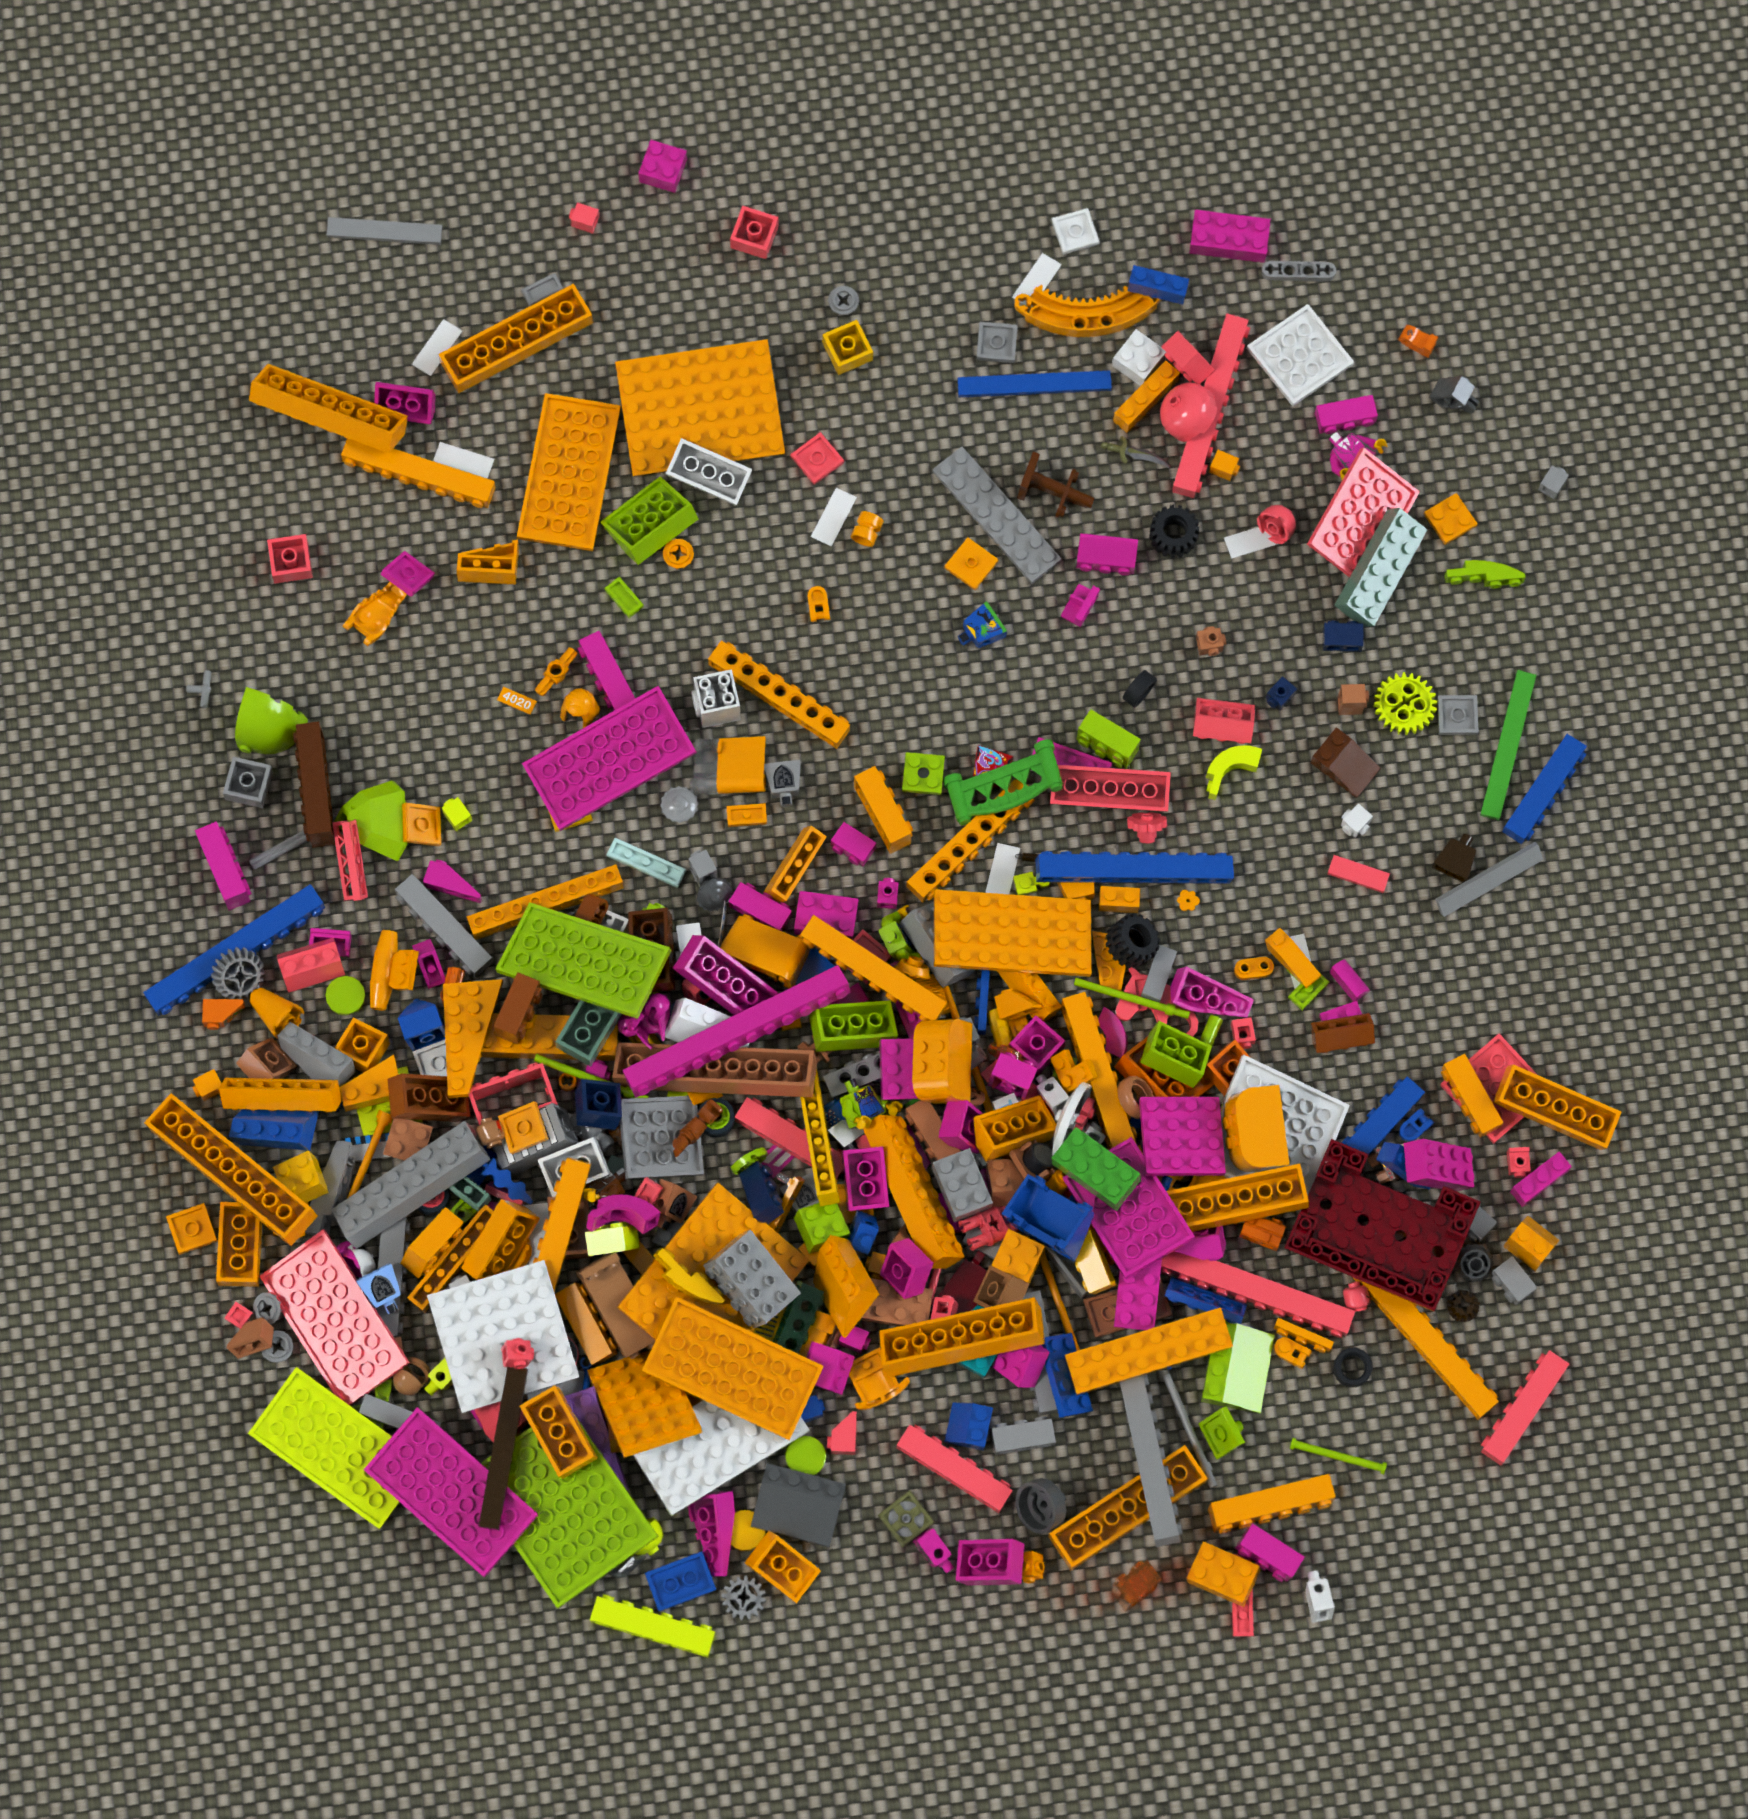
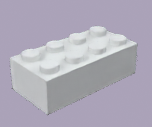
M681 438L665 475L736 506L752 469Z

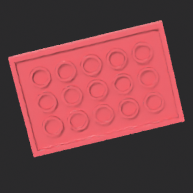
M1360 448L1307 545L1350 578L1387 509L1401 508L1408 514L1420 491L1368 450Z

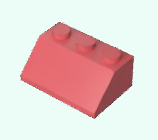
M1197 698L1193 736L1200 739H1217L1222 742L1251 743L1255 705Z
M334 937L277 955L288 993L345 975Z

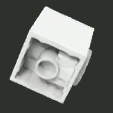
M732 669L693 677L694 690L691 691L695 713L701 719L702 728L741 720L740 703Z

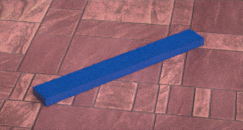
M1110 370L957 377L958 398L1112 390Z

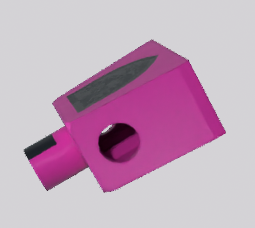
M928 1528L913 1540L932 1567L939 1566L944 1574L954 1568L948 1559L952 1554L934 1528ZM936 1549H938V1551L940 1552V1555L937 1558L934 1556V1551Z

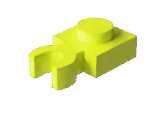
M1033 872L1013 876L1017 895L1037 892L1036 886L1046 888L1050 885L1049 882H1036Z

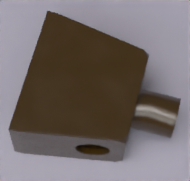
M1463 833L1459 841L1451 838L1435 859L1432 868L1461 883L1467 881L1476 854V850L1470 847L1473 837Z

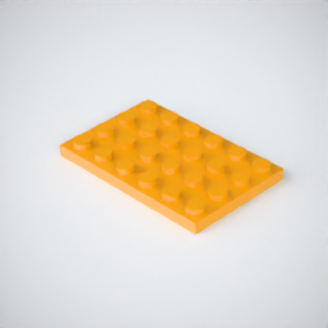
M651 1350L642 1352L633 1359L627 1357L587 1370L589 1379L595 1387L599 1402L624 1458L702 1433L699 1421L685 1391L641 1371Z

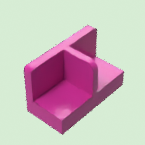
M1078 584L1073 594L1070 595L1061 617L1081 627L1097 600L1100 589L1094 585L1089 589Z

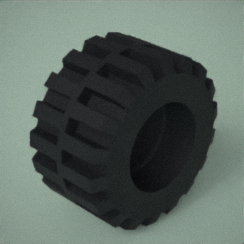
M1170 505L1169 509L1165 506L1161 512L1158 511L1155 517H1153L1149 537L1152 540V546H1156L1158 553L1162 551L1165 557L1169 554L1171 555L1170 558H1175V555H1178L1180 558L1183 557V553L1187 555L1195 547L1199 534L1198 519L1195 520L1194 513H1189L1190 509L1186 508L1183 510L1181 505H1178V508ZM1176 524L1181 526L1186 534L1181 538L1173 539L1168 537L1163 529L1167 525Z
M1136 913L1128 914L1108 929V934L1105 938L1107 940L1106 947H1109V954H1112L1113 959L1119 961L1121 966L1125 964L1127 968H1137L1155 956L1156 951L1159 950L1160 946L1158 944L1160 939L1157 937L1159 933L1155 931L1154 924L1151 925L1148 918L1144 919L1143 915L1139 914L1137 916Z

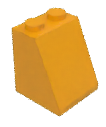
M1527 1216L1503 1247L1532 1270L1536 1271L1560 1240L1531 1217Z

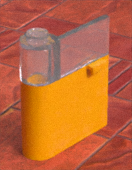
M766 737L696 740L695 750L697 753L694 760L693 780H690V790L694 791L695 795L765 792Z

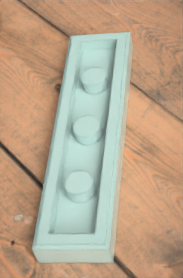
M614 838L607 853V857L676 888L679 887L686 873L685 868L617 838Z

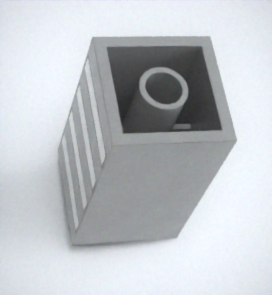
M554 1103L540 1108L539 1111L549 1140L518 1153L510 1154L504 1139L502 1141L503 1144L493 1148L497 1154L496 1162L498 1166L502 1169H508L511 1173L517 1175L538 1165V1159L579 1143L567 1110Z

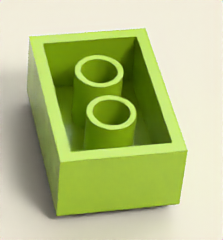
M1090 709L1079 726L1076 738L1078 743L1084 748L1089 747L1093 749L1099 757H1106L1112 761L1114 766L1124 769L1128 768L1137 754L1141 741L1140 738Z
M1158 1021L1148 1035L1140 1063L1194 1088L1204 1075L1212 1046Z

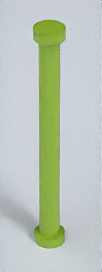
M1293 1437L1289 1448L1380 1471V1474L1383 1475L1387 1466L1386 1462L1381 1464L1296 1441V1438Z

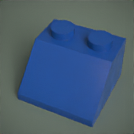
M952 1403L944 1443L984 1451L993 1408L974 1403Z

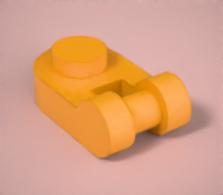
M820 586L812 587L808 591L810 621L817 622V619L830 620L826 590ZM822 606L823 611H815V607Z
M1286 1337L1278 1339L1274 1345V1352L1278 1357L1300 1369H1303L1305 1366L1304 1361L1312 1353V1350ZM1294 1350L1300 1353L1297 1358L1292 1356Z

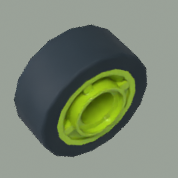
M711 1098L723 1109V1112L720 1114L722 1118L711 1125L706 1123L708 1127L703 1133L710 1137L719 1138L732 1130L735 1123V1113L728 1101L721 1098ZM706 1100L704 1103L700 1105L698 1111L706 1104L708 1100Z

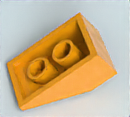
M771 1531L766 1533L744 1563L795 1603L800 1600L821 1572L818 1567Z

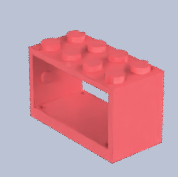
M538 1062L529 1064L524 1070L519 1071V1069L508 1072L507 1076H495L489 1079L487 1083H475L472 1085L469 1099L478 1124L481 1125L480 1121L483 1117L477 1108L476 1100L509 1090L541 1077L546 1086V1094L549 1095L551 1101L539 1105L538 1108L540 1109L551 1103L558 1105L543 1063L538 1064Z

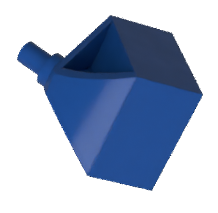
M415 999L398 1017L404 1039L412 1052L445 1040V1021L433 1003Z

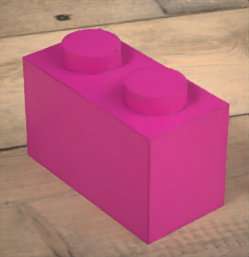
M845 822L842 823L831 839V846L834 852L839 855L844 854L849 857L848 860L856 866L859 864L862 867L875 851L877 844Z

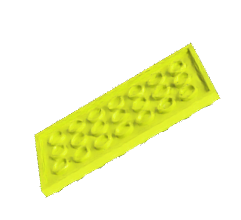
M296 1367L248 1434L378 1529H381L399 1504V1501L363 1469L392 1436Z

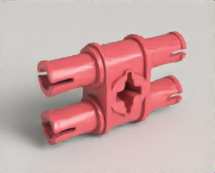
M994 1206L991 1209L979 1212L972 1217L958 1222L959 1228L963 1227L961 1229L963 1233L976 1227L980 1228L982 1232L978 1236L967 1239L968 1246L972 1245L969 1247L971 1251L985 1245L993 1246L994 1243L1004 1239L1008 1229L1020 1232L1010 1223L1006 1224L1002 1218L1004 1216L1001 1213L1006 1206Z

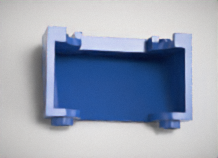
M1027 1174L1001 1214L1012 1226L1069 1260L1075 1261L1094 1217L1093 1207L1086 1202L1076 1204L1049 1189L1045 1185L1046 1181L1040 1176L1036 1175L1033 1177Z

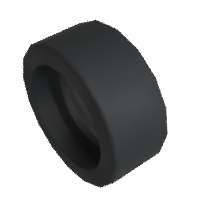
M1143 670L1127 688L1122 697L1123 700L1132 707H1137L1152 690L1157 678L1147 670Z
M1359 1348L1342 1350L1337 1355L1333 1364V1373L1336 1379L1347 1387L1363 1385L1369 1379L1372 1372L1370 1356ZM1356 1356L1363 1361L1365 1370L1360 1378L1349 1379L1343 1375L1341 1364L1346 1357Z

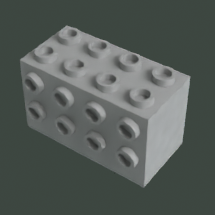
M751 1230L735 1237L703 1265L707 1276L710 1279H714L718 1284V1289L730 1299L731 1306L742 1314L744 1322L753 1329L766 1324L801 1294Z

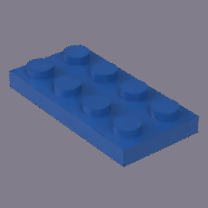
M1171 1277L1165 1293V1297H1168L1170 1301L1175 1303L1182 1302L1194 1310L1201 1309L1207 1312L1221 1307L1225 1320L1232 1324H1241L1247 1307L1245 1303L1186 1283L1174 1277Z
M1072 1333L1044 1337L1045 1344L1041 1346L1050 1352L1045 1362V1367L1059 1418L1092 1412L1093 1409L1088 1392L1076 1395L1065 1359L1066 1354L1077 1351Z

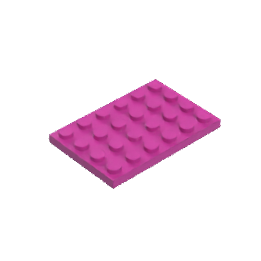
M1132 1137L1109 1150L1141 1174V1181L1117 1211L1069 1176L1062 1177L1077 1203L1082 1204L1086 1202L1093 1207L1094 1217L1091 1225L1125 1279L1195 1239L1191 1229L1157 1176H1145L1144 1156Z

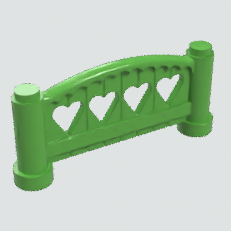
M1050 739L1039 741L1034 745L1036 754L963 780L959 773L945 776L943 778L944 788L948 789L957 822L964 826L971 822L972 816L989 815L1015 808L1030 801L1049 788L1052 792L1060 791L1063 788V782L1053 752L1055 750L1053 741ZM1030 770L1042 777L1040 783L1027 786ZM1014 777L1023 784V788L1021 790L1016 789L1013 793H1010L1008 789L1011 779ZM996 784L1005 791V794L1002 797L997 796L996 799L992 800L990 795L993 785ZM976 790L987 798L985 803L972 806Z

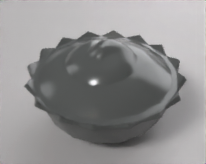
M709 878L700 885L696 901L703 910H708L709 912L713 910L718 911L724 907V900L726 904L729 903L733 889L726 879Z
M1476 1243L1467 1245L1461 1249L1456 1260V1271L1459 1272V1276L1463 1277L1465 1281L1473 1283L1482 1281L1492 1272L1494 1265L1492 1261L1493 1256L1490 1254L1489 1249H1485L1483 1245H1477Z

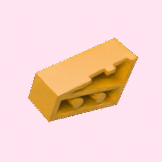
M518 539L504 545L495 544L494 547L487 549L478 548L458 553V582L516 585L519 556Z

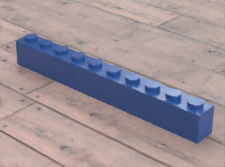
M1044 851L1035 859L1036 882L1230 884L1234 879L1233 856H1227L1226 853H1216L1215 855L1197 853L1196 855H1188V853L1182 852L1176 855H1169L1167 852H1161L1157 855H1150L1148 852H1140L1138 855H1130L1129 852H1120L1118 855H1112L1110 852H1100L1099 854L1081 852L1080 854H1072V852L1065 851L1060 854H1053L1051 851Z
M308 885L144 991L146 999L158 1016L168 1014L172 1011L173 1006L178 1003H185L190 998V995L195 992H202L206 985L214 980L211 977V973L215 972L212 966L218 965L215 959L221 960V953L227 955L228 949L234 952L235 947H238L240 951L244 947L248 951L252 950L257 955L256 953L261 949L266 950L271 947L278 938L283 939L290 934L289 931L295 927L300 928L305 925L306 920L312 916L314 918L319 916L323 909H325L323 901L312 885Z

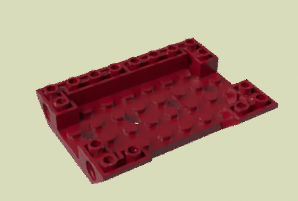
M1331 1139L1308 1194L1309 1208L1300 1211L1284 1248L1435 1312L1481 1201L1443 1186L1435 1207L1362 1177L1361 1173L1369 1154ZM1321 1201H1330L1332 1207L1329 1210L1322 1209L1320 1207ZM1359 1216H1366L1369 1219V1223L1362 1226L1357 1222ZM1398 1231L1406 1234V1239L1402 1242L1395 1239V1233ZM1440 1247L1444 1252L1443 1256L1435 1257L1432 1254L1433 1248Z

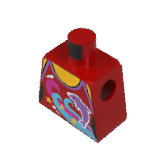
M978 745L973 777L1012 763L1014 756ZM993 785L994 788H999L998 785Z

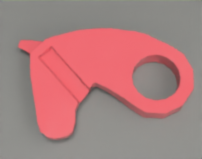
M1130 967L1128 970L1132 977L1123 992L1141 997L1148 975L1140 974L1136 969ZM1166 984L1160 1003L1166 1005L1168 1003L1173 1004L1171 1003V991L1168 984ZM1122 999L1119 1000L1115 1010L1117 1018L1122 1021H1129L1135 1013L1151 1009L1156 1022L1161 1021L1167 1024V1019L1171 1017L1165 1015V1012ZM1190 1011L1189 1018L1186 1019L1189 1023V1031L1186 1034L1194 1037L1198 1030V1019L1195 1013Z

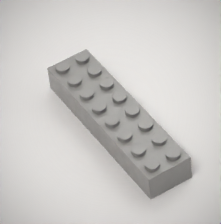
M463 1121L332 1208L331 1211L346 1239L357 1249L490 1161V1158L481 1145L474 1129L466 1121Z

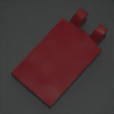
M981 1251L976 1253L971 1262L966 1259L963 1261L937 1296L941 1298L943 1295L952 1296L958 1303L957 1314L971 1311L979 1305L973 1301L987 1272L980 1266L985 1258V1254Z

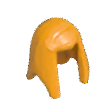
M583 688L574 689L563 700L560 718L562 721H566L568 712L572 716L582 717L583 728L592 724L593 720L598 716L600 707L590 691Z

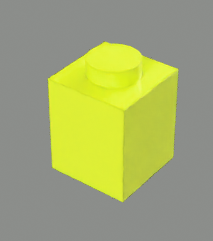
M459 797L451 798L443 804V814L455 831L472 822L471 814Z

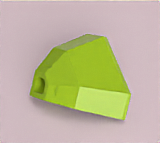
M388 781L359 791L341 807L334 822L356 819L360 844L395 861H399L408 843L403 842L402 804L405 803V791L394 781Z

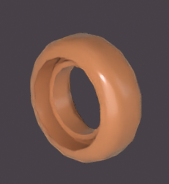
M1128 1076L1119 1083L1117 1089L1118 1099L1122 1108L1129 1116L1141 1119L1140 1106L1133 1097L1132 1089L1139 1099L1140 1097L1154 1096L1149 1085L1142 1078Z

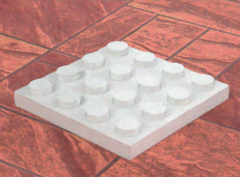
M1309 304L1247 345V350L1292 406L1354 365L1352 358Z

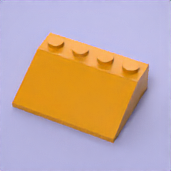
M830 1235L819 1249L813 1283L842 1337L846 1338L879 1293L849 1239Z

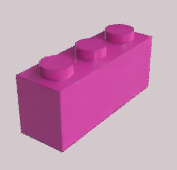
M1373 395L1317 405L1315 409L1319 432L1332 434L1341 429L1346 431L1352 430L1356 426L1361 425L1368 427L1376 423L1378 417Z
M740 882L729 900L730 908L742 915L747 914L753 917L754 921L780 931L784 930L792 916V911L787 904L775 902L771 895L765 892L763 894L759 893L749 883L744 884Z
M1559 1151L1517 1183L1510 1193L1524 1207L1568 1173L1572 1166Z

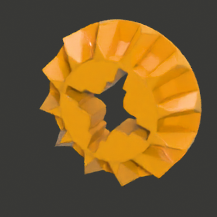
M683 539L671 540L663 549L664 561L669 567L671 566L676 570L691 564L694 557L691 544ZM680 548L681 554L684 556H680V559L677 561L676 555H673V553H677V550Z

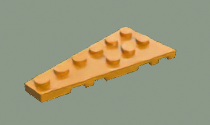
M503 979L443 984L448 1098L469 1097L476 1068L481 1058L482 1048L493 1018L495 1005H497L498 995L503 985Z

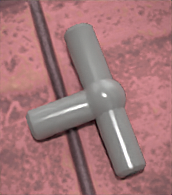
M209 670L204 671L203 685L186 686L187 693H202L200 707L204 709L208 707L209 693L211 692L212 672Z

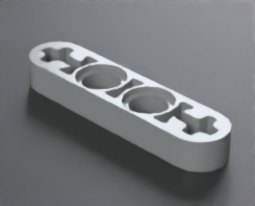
M1267 261L1264 263L1261 273L1263 278L1273 281H1331L1335 277L1336 267L1331 262ZM1268 267H1272V274H1269L1267 271ZM1279 267H1281V272H1280L1281 275H1278V272H1279L1278 269H1279ZM1292 267L1295 272L1292 275H1287L1284 269ZM1310 267L1314 273L1309 276L1305 275L1303 269ZM1325 268L1329 269V275H1326V272H1324Z

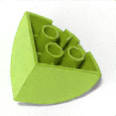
M246 687L236 722L235 741L237 747L245 753L255 752L267 755L283 752L295 744L293 732H296V724L308 723V719L300 711L297 714L293 710L292 705L282 700L279 703L275 702L269 694Z

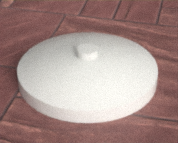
M1082 1082L1073 1091L1063 1109L1058 1110L1055 1120L1058 1122L1054 1132L1052 1155L1056 1153L1072 1133L1076 1125L1075 1121L1080 1115L1084 1103L1088 1097L1090 1098L1092 1090L1090 1084Z

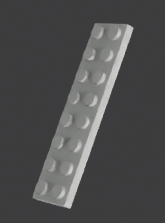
M960 447L932 469L935 476L1031 584L1061 562L1062 558L963 447Z

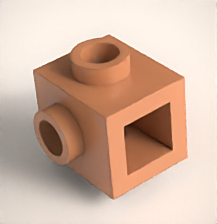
M1212 626L1206 627L1202 631H1197L1196 641L1199 656L1206 654L1216 656L1223 651V647L1226 645L1225 634H1221L1220 628Z

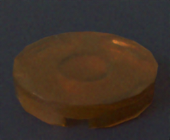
M995 1042L990 1043L987 1049L996 1058H999L1000 1053L1005 1054V1052H1009L1015 1055L1017 1060L1022 1062L1026 1060V1057H1022L1020 1052L1005 1045L996 1047L997 1043Z

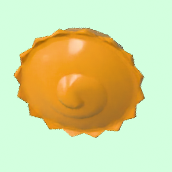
M909 956L908 959L902 958L894 966L895 969L910 979H931L929 966L924 964V960L919 957Z

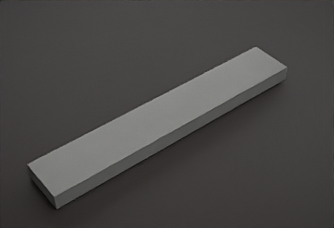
M328 217L326 235L329 238L441 245L443 227L437 224Z
M1533 842L1436 898L1440 914L1443 917L1447 916L1542 861L1543 857L1538 844Z

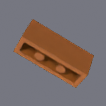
M1370 1013L1311 1023L1312 1042L1316 1053H1327L1338 1049L1345 1050L1350 1047L1367 1046L1375 1043L1374 1023Z

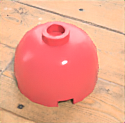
M1271 505L1258 516L1257 525L1262 534L1267 532L1271 536L1268 538L1270 541L1276 544H1283L1294 534L1296 519L1290 509L1282 505Z

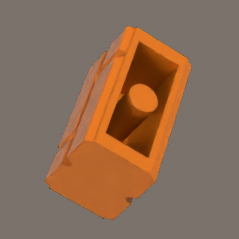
M1266 1218L1248 1220L1244 1222L1239 1237L1277 1251L1286 1226L1282 1225V1221L1275 1218L1271 1220Z

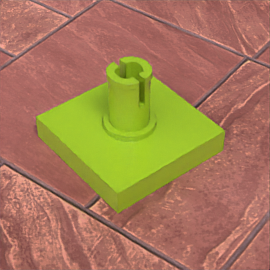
M1227 1406L1219 1409L1199 1423L1216 1460L1223 1458L1245 1443L1240 1433L1243 1431V1425L1238 1420L1234 1421Z

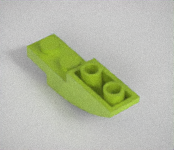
M1465 560L1463 568L1447 569L1444 576L1445 583H1451L1452 585L1461 584L1464 581L1478 583L1484 580V586L1492 589L1500 588L1502 585L1517 587L1523 584L1526 578L1525 573L1513 567L1482 560Z

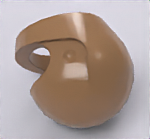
M416 1357L407 1358L410 1362L409 1364H414L421 1368L425 1377L414 1373L408 1365L393 1375V1384L396 1390L403 1395L412 1396L417 1394L429 1380L430 1368L425 1362Z

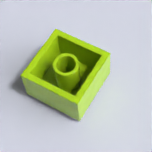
M819 1203L799 1209L794 1217L809 1254L819 1251L830 1235L845 1239L850 1235V1231L837 1203L821 1207Z

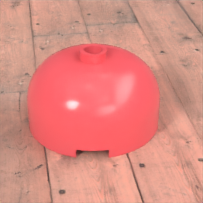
M1183 383L1174 387L1165 396L1160 408V419L1164 429L1174 438L1183 442L1192 441V438L1199 433L1204 434L1213 423L1217 413L1215 396L1197 383Z

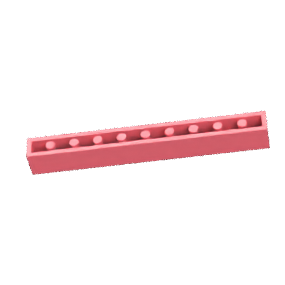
M1226 314L1211 362V366L1215 370L1206 378L1204 385L1215 396L1217 413L1213 423L1204 434L1199 433L1192 438V441H1187L1173 484V493L1194 498L1196 492L1200 493L1203 483L1200 482V477L1206 474L1208 465L1205 464L1206 458H1211L1213 447H1210L1212 441H1216L1219 430H1216L1217 423L1221 424L1224 415L1221 412L1222 406L1226 407L1229 399L1226 393L1228 389L1232 390L1235 379L1231 377L1233 372L1237 373L1240 364L1237 358L1238 355L1243 354L1245 344H1242L1243 338H1248L1251 328L1247 326L1248 319Z
M1175 1251L1162 1258L1161 1274L1167 1276L1171 1274L1176 1275L1179 1280L1186 1283L1192 1281L1197 1283V1286L1200 1288L1216 1290V1293L1219 1295H1231L1235 1297L1236 1301L1241 1303H1253L1254 1307L1260 1310L1267 1308L1272 1310L1273 1314L1277 1316H1289L1296 1323L1303 1324L1305 1322L1311 1324V1328L1318 1331L1323 1329L1330 1331L1332 1336L1338 1338L1346 1337L1355 1314L1354 1310L1219 1261L1202 1260Z

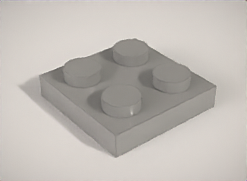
M979 322L976 360L1015 363L1018 325Z
M1438 695L1439 735H1478L1477 695Z

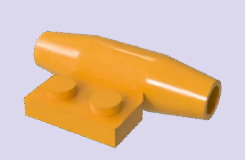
M381 931L374 953L370 979V1009L386 1011L393 989L405 991L413 990L419 951H398V936L395 931Z

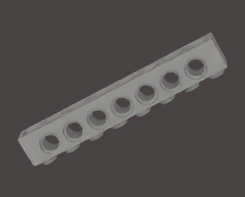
M971 1017L958 1018L972 1023V1046L980 1043V1038ZM873 1053L868 1054L859 1062L851 1061L846 1063L844 1068L839 1070L833 1068L825 1072L826 1075L823 1076V1081L831 1100L834 1098L838 1100L849 1094L845 1084L840 1082L842 1076H849L851 1080L855 1078L860 1089L867 1085L873 1086L880 1083V1068L877 1067V1063L880 1062V1053L876 1055ZM866 1068L869 1070V1074L861 1076L858 1071Z

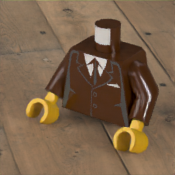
M621 1168L614 1174L610 1171L609 1175L587 1183L584 1189V1199L592 1202L597 1208L598 1200L611 1195H623L625 1190L620 1183L625 1181V1170Z

